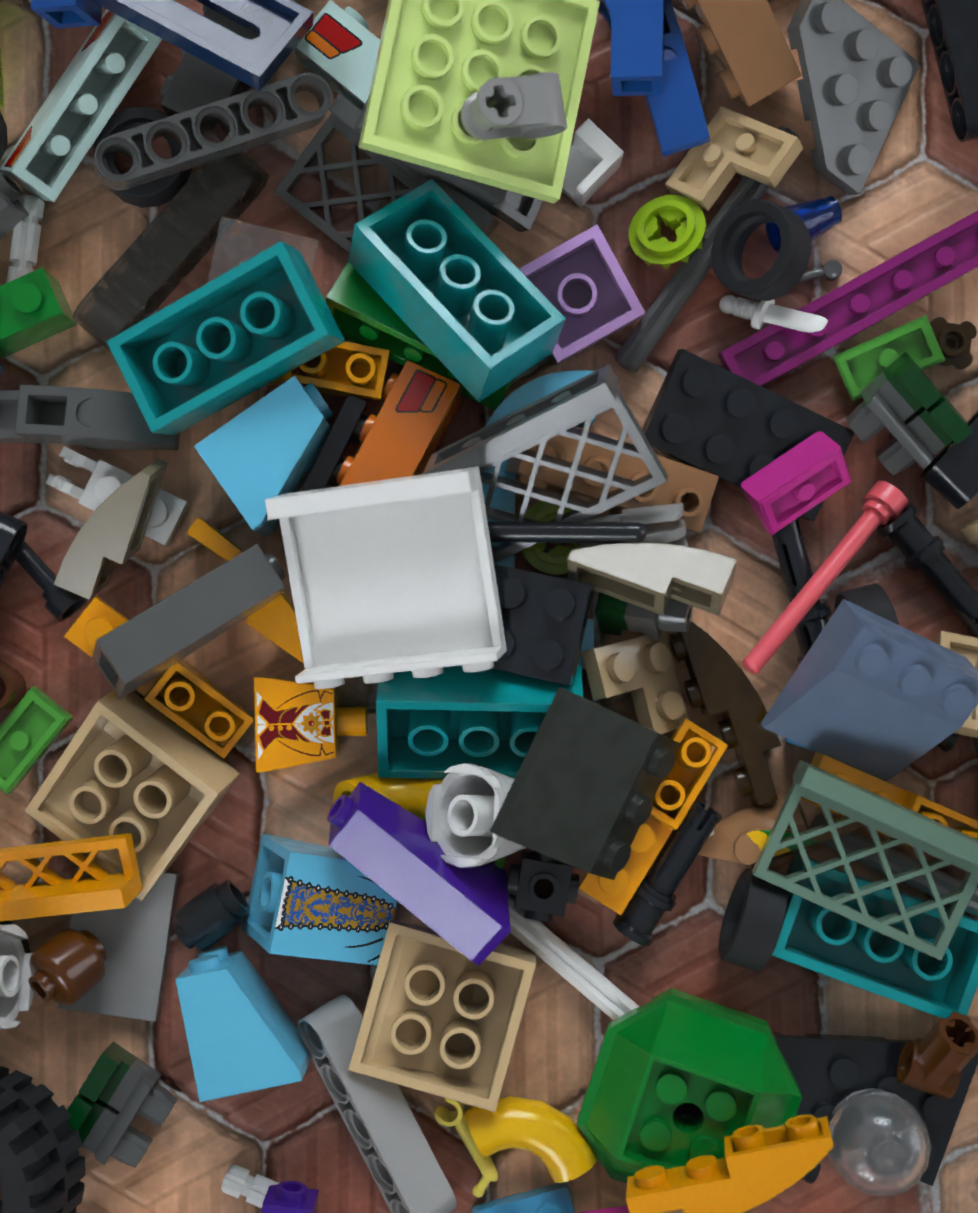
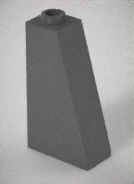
M258 544L98 638L95 643L93 659L118 698L122 699L279 597L285 588L281 581L285 578L283 569L271 553L264 555Z

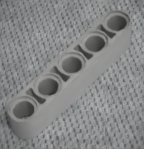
M340 994L299 1020L298 1031L391 1213H452L455 1211L457 1201L453 1190L398 1084L348 1070L363 1019L354 1002L346 995Z

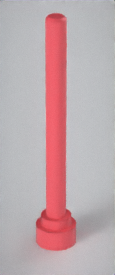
M881 480L872 486L864 496L865 504L862 507L864 513L742 662L746 670L752 674H759L879 525H886L889 521L893 522L906 509L908 500L897 487Z

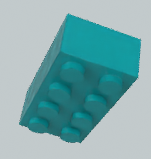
M433 179L354 225L348 262L478 402L553 353L566 318Z
M280 241L106 342L151 432L175 436L339 345L345 339L300 250Z
M462 665L443 667L444 672L442 674L426 678H414L412 671L393 673V679L380 682L377 686L378 778L444 779L448 774L444 773V771L450 766L469 763L486 767L515 779L558 688L562 687L583 697L581 666H577L573 686L493 668L479 672H463Z
M799 853L793 855L786 875L805 869ZM808 857L811 866L822 863ZM836 867L815 875L821 893L833 897L851 890L846 873L842 869ZM853 874L858 887L875 882ZM809 878L797 881L812 888ZM889 887L862 896L868 914L873 917L880 918L898 911ZM788 891L784 921L772 956L940 1018H947L952 1012L967 1016L978 986V919L963 914L942 960H938ZM899 891L905 908L926 901ZM855 899L845 902V904L859 910ZM944 907L945 912L947 914L949 909ZM936 908L909 918L915 936L933 943L942 924ZM902 920L891 924L905 931Z

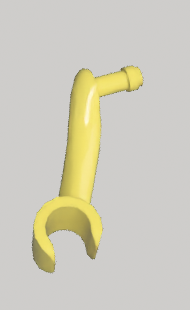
M445 1098L447 1103L454 1105L457 1110L450 1111L443 1106H437L434 1113L436 1121L445 1127H455L483 1176L472 1189V1193L475 1197L480 1198L484 1195L489 1183L498 1180L496 1166L491 1156H482L471 1136L464 1113L467 1104Z

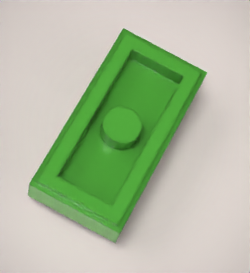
M926 315L833 356L852 401L862 398L860 391L905 351L922 370L945 361Z
M37 686L31 687L0 725V789L6 794L13 793L74 718Z

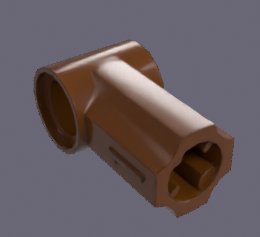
M952 1012L949 1017L939 1019L921 1042L909 1039L903 1046L899 1056L896 1071L898 1083L948 1100L951 1099L959 1086L962 1069L978 1052V1029L972 1024L970 1017Z

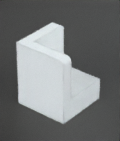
M589 118L575 131L562 191L580 208L620 168L624 151Z

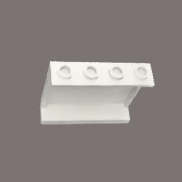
M479 466L286 493L265 499L268 520L279 519L304 661L305 670L295 676L296 684L314 682L315 689H328L345 684L344 678L363 676L364 683L372 684L389 681L394 678L393 673L412 671L414 678H426L442 674L444 672L443 667L462 665L463 672H479L493 668V661H498L507 651Z

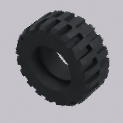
M0 1066V1186L2 1192L0 1213H76L77 1206L82 1202L85 1183L79 1180L86 1176L85 1156H79L78 1149L82 1146V1141L78 1129L72 1131L68 1123L71 1115L64 1105L60 1107L56 1105L51 1099L54 1093L45 1085L40 1084L36 1087L31 1083L33 1077L17 1070L9 1074V1068Z

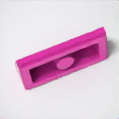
M819 431L744 480L740 485L765 530L772 536L852 482L841 446Z

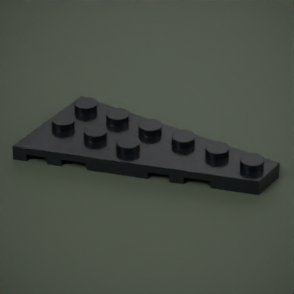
M773 1032L777 1044L801 1090L802 1099L796 1116L805 1114L813 1115L816 1118L827 1116L834 1144L833 1148L933 1186L978 1065V1052L962 1069L957 1091L948 1100L898 1083L896 1076L897 1064L902 1048L908 1040L825 1034H806V1036L781 1035L780 1032Z

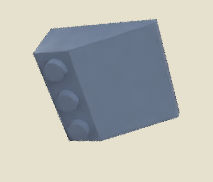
M843 599L761 724L763 728L883 781H888L962 727L978 704V671L966 657Z

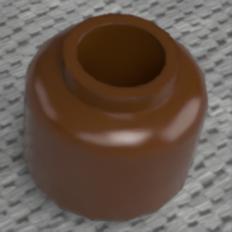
M71 928L63 929L31 954L29 966L32 976L28 980L33 992L45 1002H49L52 999L62 1005L73 1004L103 979L105 974L104 962L107 959L106 951L100 941L89 931L84 929L80 931Z

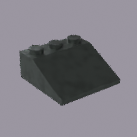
M559 687L490 832L587 873L614 880L617 873L624 868L631 854L630 846L640 825L646 822L652 812L653 798L662 779L669 775L674 766L675 752L680 743L630 718Z

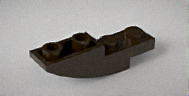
M692 621L690 622L688 632L668 634L676 661L685 660L691 678L684 681V687L692 709L700 707L702 715L712 716L721 712L723 714L724 720L718 722V728L722 741L728 745L726 749L734 748L740 767L733 769V774L741 796L749 795L751 802L759 806L778 800L763 752L782 745L778 735L763 728L761 724L768 712L759 694L728 652Z

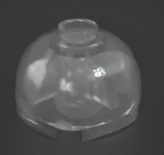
M868 1088L851 1093L837 1104L832 1112L834 1117L829 1124L834 1147L828 1153V1156L847 1183L866 1195L886 1198L903 1194L920 1181L929 1166L932 1146L925 1122L909 1101L894 1093L885 1092L883 1089Z

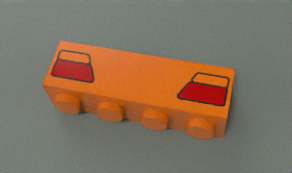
M407 360L399 375L393 373L388 379L382 394V400L385 402L377 416L371 414L366 420L359 438L363 443L355 458L348 456L342 464L338 473L337 483L343 486L423 474L431 454L436 452L461 405V384Z

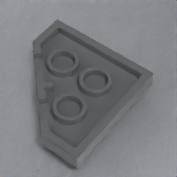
M800 0L787 28L791 50L797 49L803 76V79L797 80L804 119L805 121L811 120L817 148L811 150L814 170L847 195L861 194L920 63L844 0Z

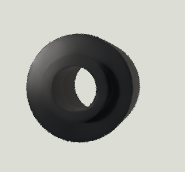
M227 879L220 885L213 883L175 912L178 922L173 925V928L180 941L188 949L196 946L199 950L206 951L243 923V916L250 912V907L241 891L233 882Z

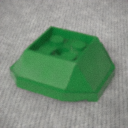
M670 988L654 997L652 1001L608 1023L578 1114L577 1124L609 1177L627 1184L629 1176H634L638 1170L648 1166L660 1165L665 1169L685 1166L689 1160L699 1156L711 1155L717 1159L725 1158V1136H730L738 1128L748 1125H760L764 1129L785 1125L788 1119L796 1116L802 1095L766 1020ZM692 1103L698 1106L701 1112L695 1117L683 1118L675 1109L681 1104Z

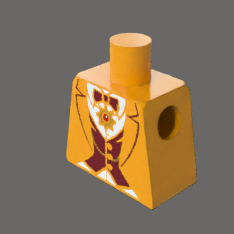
M254 677L256 773L336 758L340 755L341 736L368 735L367 706L339 707L338 687L315 689L314 683L296 684L295 680Z

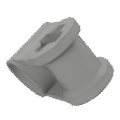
M541 72L519 77H496L489 79L479 88L478 92L473 93L464 101L461 108L463 127L471 136L479 140L515 137L535 139L556 135L565 131L567 123L559 75L554 72Z

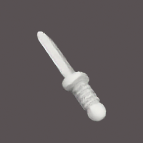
M726 295L719 303V308L723 313L751 320V327L757 330H761L765 323H770L802 332L813 333L823 330L828 322L826 318L819 315L774 305V299L758 302Z

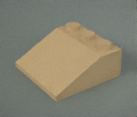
M113 690L97 701L25 809V812L63 841L131 833L143 890L136 898L142 902L211 815L240 773L134 691L119 699ZM118 849L101 850L93 861L109 874L123 873ZM84 852L82 854L88 857L91 852Z
M390 921L348 1070L496 1112L535 971L536 954L500 943L480 965H477L431 928Z

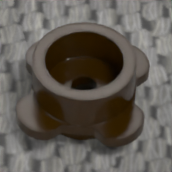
M942 317L933 319L930 325L945 358L944 362L937 365H954L959 370L970 366L973 361V356L970 353L971 340L977 334L975 326L969 321L954 324L948 323ZM948 339L954 341L953 348H949L946 345Z

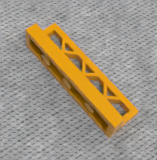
M131 833L0 848V922L125 908L143 890ZM118 849L123 873L109 874L93 861L101 850ZM84 852H91L88 857L82 854ZM64 855L78 865L80 869L73 878L63 879L47 867L54 856ZM44 857V859L42 860V862H40L39 860L36 859V858ZM17 860L34 872L26 884H17L2 873L9 861ZM86 872L91 875L89 877H83ZM39 878H42L44 880V882L37 881L39 880Z

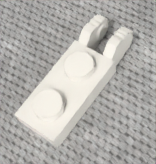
M63 446L59 456L65 462L77 468L83 467L93 473L85 489L72 484L71 480L58 474L53 475L50 473L45 483L79 499V504L95 511L118 487L134 476L100 459L96 462ZM159 488L145 536L169 547L190 503Z

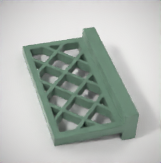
M800 759L792 776L794 782L754 865L752 874L938 960H942L978 884V840ZM803 796L820 804L827 823L799 833L793 819V814ZM829 809L844 815V817L833 820ZM856 821L866 825L873 844L846 854L837 828ZM789 824L792 836L782 839ZM830 831L839 857L811 866L802 841ZM877 831L891 836V838L880 841ZM902 843L913 846L920 865L893 875L884 850ZM796 844L805 869L786 876L768 869L777 850ZM924 852L933 855L938 859L927 862ZM877 853L886 878L858 887L849 862ZM950 864L967 871L958 890L939 896L931 871ZM843 865L851 890L833 897L821 893L815 875ZM923 874L932 899L905 908L896 884ZM809 878L812 888L797 881ZM889 887L898 911L880 918L869 915L862 896ZM855 899L859 910L845 904V902ZM951 903L949 910L946 914L943 905ZM936 908L942 924L933 943L915 936L909 918ZM902 920L905 931L891 924Z

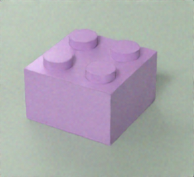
M598 224L519 268L531 283L566 318L552 353L557 365L627 327L645 315L642 305Z

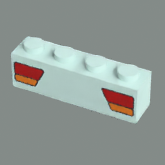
M329 0L314 18L313 27L294 50L299 64L310 73L320 75L328 82L331 90L338 95H343L362 111L370 93L380 39L368 30V23L357 11L349 6L343 10L332 0Z
M106 9L101 17V25L93 28L0 167V171L33 195L45 201L55 202L162 39Z

